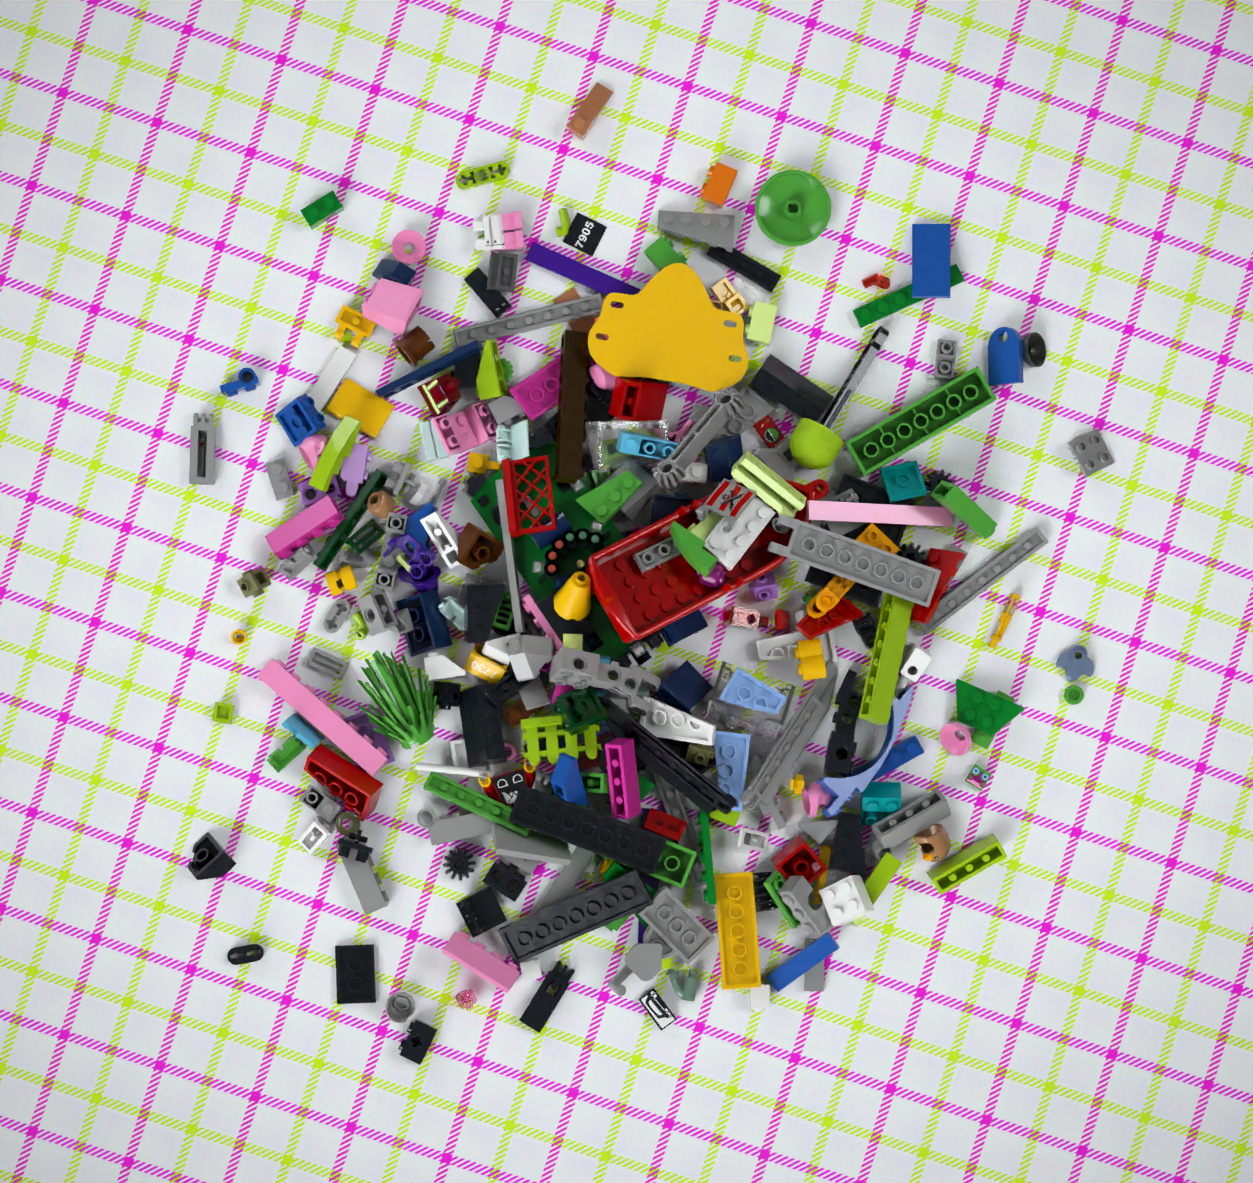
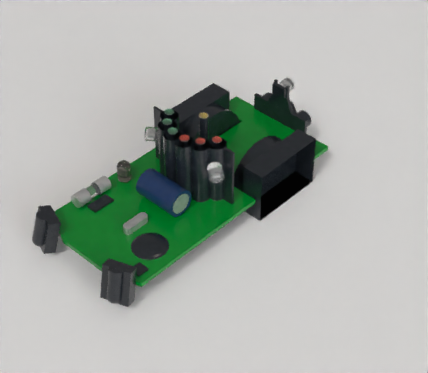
M538 428L535 430L534 435L529 436L532 449L529 450L530 456L526 458L549 456L557 530L523 534L520 537L513 538L517 570L539 600V603L536 605L562 643L563 634H583V651L610 656V664L611 661L619 662V666L629 668L632 664L629 656L632 655L640 666L652 658L644 646L648 644L651 650L659 648L664 642L660 636V630L642 639L624 643L595 593L591 596L592 607L590 613L580 621H576V619L566 620L559 616L554 609V595L558 591L555 590L554 583L557 578L586 571L589 567L588 559L591 555L624 539V537L611 519L603 526L604 523L597 521L575 501V499L591 491L584 479H581L578 484L554 482L556 442L554 443L550 431L545 432L543 429ZM545 461L537 462L533 468L541 473L545 468ZM523 464L515 465L516 473L522 476L527 467ZM500 469L488 479L480 473H475L472 477H466L463 482L465 487L462 492L469 497H473L471 503L495 538L503 542L495 483L496 480L503 479V470ZM531 470L525 479L532 484L538 475ZM541 478L535 486L543 491L547 486V481ZM522 481L518 486V491L524 494L529 485ZM532 489L526 497L534 502L540 493ZM543 496L537 505L545 509L549 504V500ZM524 499L519 506L521 510L526 512L532 504ZM534 507L528 515L536 520L542 511ZM546 514L539 521L543 526L552 525L551 518ZM526 517L521 523L522 529L530 528L534 522Z

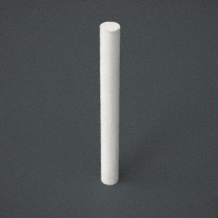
M416 762L415 770L486 778L485 773L488 774L489 778H492L493 771L421 762Z

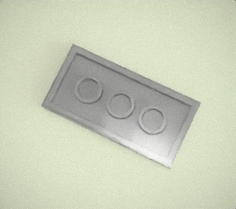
M493 824L491 832L495 854L570 865L571 856L567 842L532 830L525 837L501 825Z

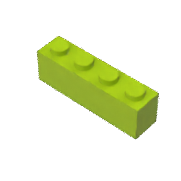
M992 833L927 871V874L936 890L942 895L1007 857L998 839Z

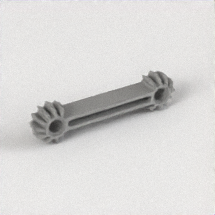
M727 387L725 391L720 390L719 394H714L710 409L671 455L665 460L662 458L660 463H655L656 467L652 469L653 478L661 488L667 487L670 489L671 486L677 487V483H683L682 479L686 477L685 470L730 417L735 418L736 414H741V409L744 408L743 398L735 388L730 390Z

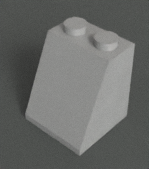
M630 458L602 484L628 470L643 483L640 489L620 509L625 516L633 521L659 491L661 486L655 482L653 472L647 473L644 470L646 467L639 460L634 462Z

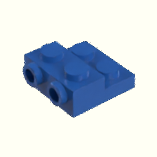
M307 394L297 397L275 415L294 447L300 446L305 438L318 433L326 427L325 417L316 410L314 399Z

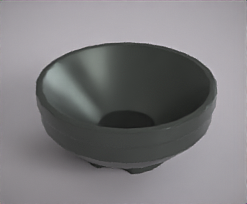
M1037 332L1026 334L1022 340L1023 360L1030 367H1040L1046 359L1044 339Z

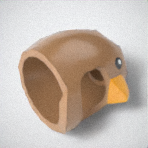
M934 824L913 837L923 853V860L940 861L949 853L951 847L950 838L941 824Z

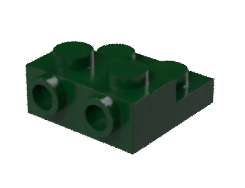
M592 686L556 697L555 705H553L555 714L557 716L560 715L563 720L562 727L564 731H569L571 736L588 730L589 726L607 720L608 717Z

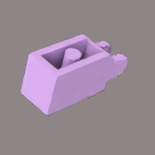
M354 443L350 457H344L340 477L344 482H347L345 493L350 498L356 497L359 484L363 485L364 481L368 480L369 470L366 469L367 462H371L372 451L369 450L368 445Z

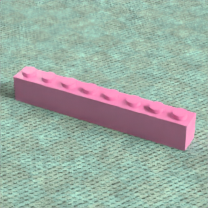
M271 659L257 677L366 772L375 777L389 761L386 757L388 753L380 746L376 749L372 745L374 741L366 734L361 736L357 732L359 728L351 721L349 724L343 720L345 716L337 709L335 711L328 707L330 703L325 698L321 697L319 699L315 696L314 693L316 691L310 685L304 686L300 683L301 678L295 672L290 674L285 669L287 665L280 659L277 661Z

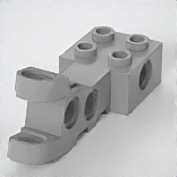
M562 647L552 658L549 681H554L557 685H572L576 689H584L588 686L607 689L625 699L627 710L639 716H647L651 707L648 701L636 696L639 686L642 685L656 692L661 684L659 677L638 666L630 665L629 668L619 666V662L611 661V664L600 662V655ZM608 674L612 675L614 677V680H611L608 677ZM625 683H628L631 689L627 688Z

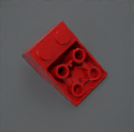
M616 376L609 414L617 419L630 421L661 420L669 383Z

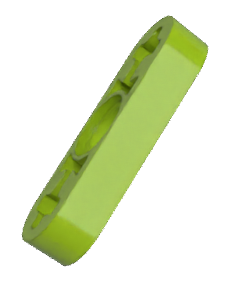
M499 161L466 170L456 176V184L461 190L479 187L506 179L509 176L510 169L507 163ZM499 166H502L503 169L506 168L504 175L495 173V178H491L489 168H492L493 172L497 171ZM486 171L488 178L485 181L479 180L477 178L478 172ZM471 173H474V178L477 183L473 184V180L467 181V185L459 183V181L462 180V176H465L466 179L472 178Z

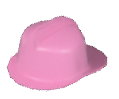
M598 364L590 367L589 373L594 384L599 388L609 389L613 393L616 376L611 375Z

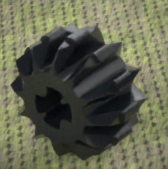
M942 469L940 475H938L937 470L933 471L934 477L928 474L927 478L930 481H924L926 486H929L926 488L927 492H933L936 488L935 485L938 483L937 481L943 480L953 484L956 480L948 479L951 476L950 472L945 477V471Z
M913 542L910 543L909 549L906 544H903L902 548L904 551L900 549L897 552L906 559H908L906 555H914L913 559L918 563L927 561V558H921L926 552H918L921 548L920 545L913 549Z
M457 848V855L450 850L449 853L452 858L444 857L445 860L450 862L444 863L443 867L450 866V869L446 870L445 873L449 874L453 871L451 879H454L456 874H458V879L461 881L462 873H464L466 878H469L470 876L466 871L474 872V869L470 868L469 865H475L476 862H469L473 854L466 857L467 849H464L463 854L460 855V848ZM462 859L464 861L462 863H465L464 868L456 869V865H454L455 860L459 861Z

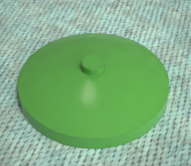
M787 170L770 177L760 188L755 201V217L761 231L773 242L787 247L803 246L816 240L826 229L831 215V201L824 185L813 175L799 170Z

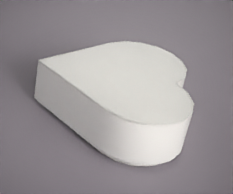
M423 482L409 503L416 506L425 495L429 486Z

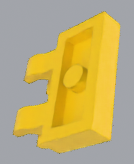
M343 304L335 320V323L339 324L334 334V338L341 341L346 329H349L356 333L351 346L359 349L364 337L370 339L377 323L363 317L362 313Z

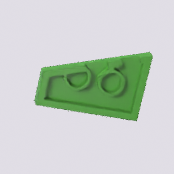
M628 470L575 499V501L601 525L605 526L640 489L643 483Z

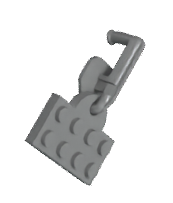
M665 885L652 896L653 905L637 911V914L648 924V927L644 931L643 943L635 944L625 954L624 962L626 965L608 982L609 988L618 996L625 995L626 987L620 984L632 972L642 981H649L660 972L662 959L670 957L674 953L689 965L715 938Z

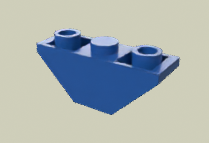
M429 502L407 518L405 533L408 532L424 547L423 551L426 549L431 550V545H429L430 536L420 520L435 511L438 512V507H435L436 503ZM409 541L408 543L410 544V546L412 547V549L415 551V545H414V543H412V542Z
M562 752L551 777L554 795L568 802L586 806L588 805L587 793L582 783L578 761L575 757Z

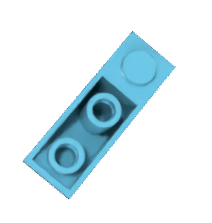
M620 429L616 449L622 453L660 460L663 458L665 460L679 443Z

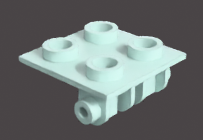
M528 420L505 428L504 425L497 426L495 431L496 443L498 444L496 446L497 460H499V463H502L501 460L503 459L511 461L530 456Z

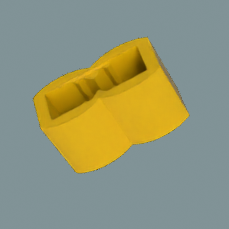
M820 638L797 641L794 654L795 659L800 661V664H797L798 675H802L803 681L826 678V667Z

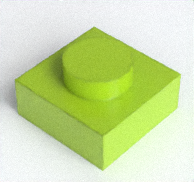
M215 702L212 721L231 724L235 705Z

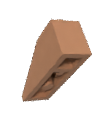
M597 82L567 125V131L584 140L613 94V91Z

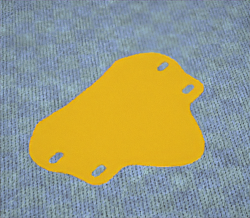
M673 263L664 267L638 294L628 295L615 292L608 294L603 301L600 316L591 328L588 336V349L592 358L607 372L617 377L653 378L683 383L709 392H716L733 386L740 381L748 367V353L743 341V318L737 313L715 308L697 273L683 263ZM611 302H621L624 306L623 308H614L611 306ZM724 321L736 322V327L725 326ZM596 334H607L609 338L608 340H600L596 338ZM729 356H739L742 360L741 362H733L729 360Z

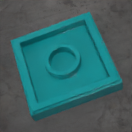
M917 460L880 468L879 472L890 503L927 495V489Z

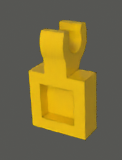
M470 452L467 472L486 475L487 469L494 471L501 469V463L489 461V455Z
M795 774V778H791L790 789L793 790V794H802V789L805 786V781H803L804 775Z

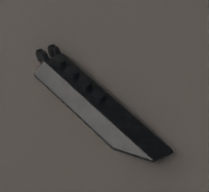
M604 696L600 701L608 715L607 720L604 721L614 737L634 739L635 756L706 814L709 815L715 807L727 815L731 812V808L737 805L736 799L731 794H726L607 696Z

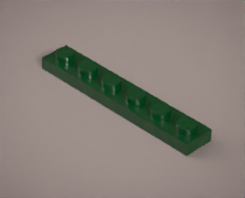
M376 468L370 474L368 482L359 490L354 503L350 504L347 508V513L344 516L345 519L336 526L333 534L326 539L322 550L316 554L318 558L314 560L313 564L324 572L327 570L368 509L367 502L369 496L374 492L380 491L389 476L383 471Z

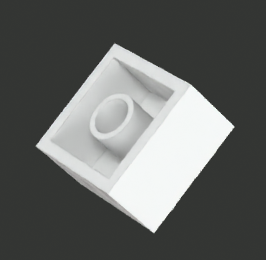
M851 875L819 890L833 926H843L875 911L861 875Z

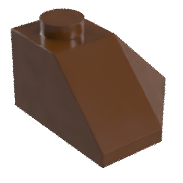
M468 522L458 538L457 561L475 570L480 568L479 565L497 561L504 550V543L483 529Z

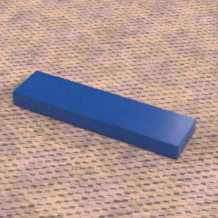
M827 931L769 973L766 978L779 992L839 949L840 946Z

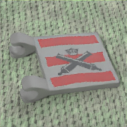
M724 478L706 502L697 508V519L704 521L709 511L726 517L721 522V525L723 526L722 530L729 533L736 520L757 493Z

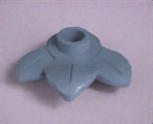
M1082 645L1072 646L1069 652L1062 653L1056 662V667L1065 668V675L1069 682L1076 681L1082 674L1091 677L1094 672L1093 661L1087 657V650ZM1081 652L1082 655L1081 657L1076 658L1075 653Z

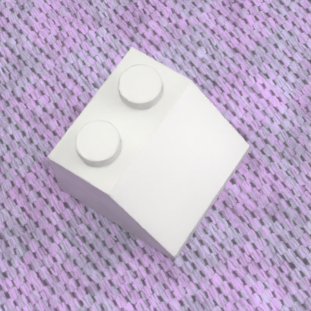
M439 652L429 653L428 657L424 658L426 675L429 674V683L467 677L465 670L444 655H440Z

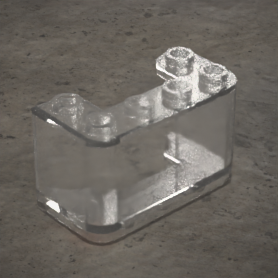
M723 661L705 711L708 720L725 724L732 729L742 730L746 734L762 737L766 741L777 740L796 686L786 684L785 688L779 689V686L775 685L774 690L787 697L777 715L725 703L718 698L734 672L731 670L732 664Z

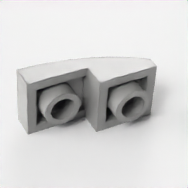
M937 340L934 380L951 382L954 379L957 341Z

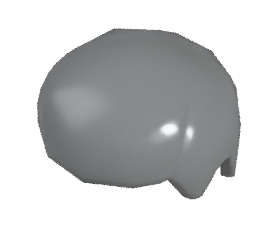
M395 992L386 1002V1014L395 1023L406 1022L414 1013L415 1001L406 992Z

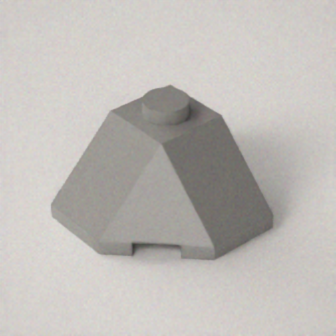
M531 635L509 638L508 658L517 681L537 678L541 673L539 670L545 663H549L553 658L554 639Z

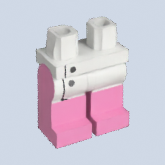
M520 211L482 216V219L472 221L473 232L484 231V238L474 239L475 250H486V253L491 251L524 250Z

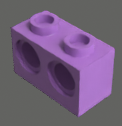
M333 474L330 484L334 485L335 489L330 494L308 485L310 480L297 484L305 507H310L326 495H329L335 501L339 500V496H342L335 474ZM309 490L316 491V497L312 500L306 498V493Z

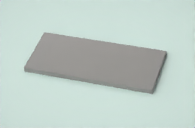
M510 663L509 666H508V668H509V671L512 672V671H513V668H512V665H511V663ZM539 676L519 691L526 710L551 704Z

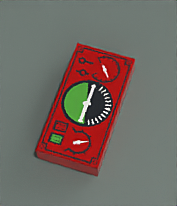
M766 415L753 425L768 448H774L785 438L769 415Z

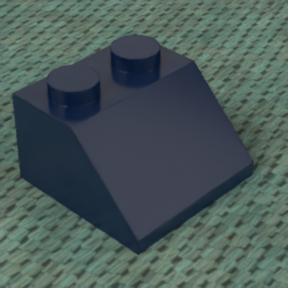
M740 434L712 439L704 447L705 462L708 464L707 476L712 484L722 482L724 478L728 480L734 479L731 475L732 467L743 456Z

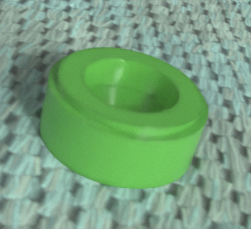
M1069 686L1064 692L1065 701L1071 705L1079 704L1083 700L1084 693L1079 686Z

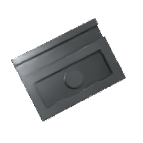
M491 251L487 290L493 289L495 291L514 293L519 254Z

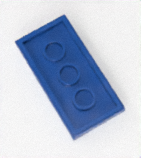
M912 224V298H950L951 224Z

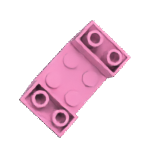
M485 401L473 404L463 411L448 416L443 414L431 419L448 456L473 449L496 438L495 430L497 425Z

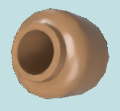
M377 491L369 496L367 507L375 516L385 519L388 518L389 512H394L396 502L386 492Z

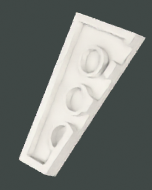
M832 630L816 637L820 638L824 661L838 662ZM799 631L755 640L759 660L799 661V659H795L794 648L797 647V641L808 639Z
M647 695L643 696V699L648 701L651 707L647 716H641L640 724L656 737L710 746L714 745L715 725Z

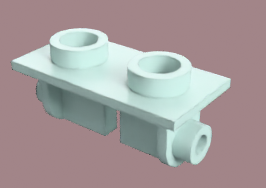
M451 596L443 598L438 605L439 612L449 620L455 616L456 618L452 623L461 631H464V608L457 599Z

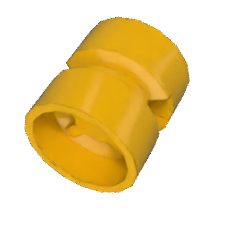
M350 564L341 567L339 572L333 570L324 574L333 597L342 594L345 589L350 591L358 588Z

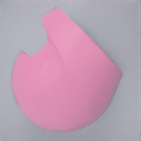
M319 433L305 438L299 446L304 461L313 472L318 463L317 457H321L324 448L329 442L325 435Z
M817 782L809 784L802 790L803 806L808 817H815L818 806L820 805L823 810L833 798Z

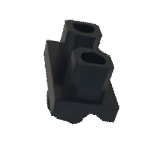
M358 829L357 834L349 833L348 838L354 839L355 842L341 838L338 840V844H340L338 849L339 856L348 858L350 850L353 848L358 850L355 860L366 863L369 854H372L374 848L359 844L360 841L364 843L368 841V837L361 836L363 830Z

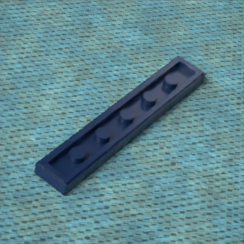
M474 340L375 390L377 396L387 399L482 351L484 347L481 342Z

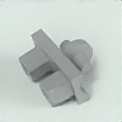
M394 462L391 470L400 474L398 481L387 477L384 487L391 491L392 495L398 496L403 483H405L403 489L405 492H409L411 486L417 488L418 484L413 482L416 477L415 474L411 473L409 478L406 479L412 464L408 462Z

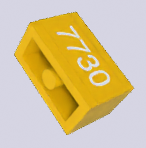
M476 643L464 670L489 683L496 684L504 677L509 664L504 665L483 655L482 649L484 646Z

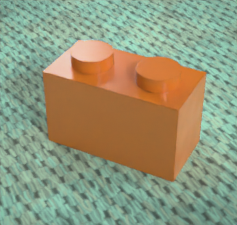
M716 162L715 166L711 165L707 174L710 179L707 184L703 183L700 193L703 194L701 200L723 208L738 170Z

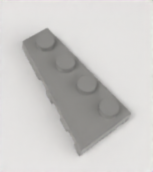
M659 210L657 231L677 237L684 236L690 238L691 241H701L709 244L711 247L717 248L718 246L726 249L728 252H732L735 215Z

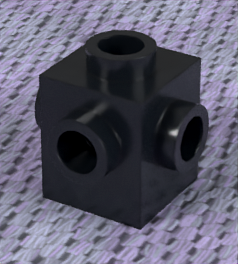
M434 681L432 696L434 700V697L437 695L436 705H439V709L451 710V707H459L461 684Z

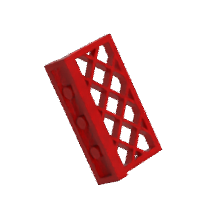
M545 455L511 461L509 459L501 460L508 528L511 537L517 538L523 534L557 530L549 456ZM545 461V468L541 473L533 468L537 462ZM523 464L527 467L522 476L516 473L515 465ZM531 470L538 475L532 484L525 479ZM541 478L547 481V486L543 491L535 486ZM522 481L529 485L524 494L518 491V486ZM532 489L540 493L534 502L526 497ZM543 496L549 500V504L545 509L537 505ZM524 499L532 504L526 512L521 510L519 506ZM534 507L542 511L536 520L528 515ZM546 514L551 518L552 525L543 526L539 521ZM526 517L534 522L530 528L522 529L521 523Z

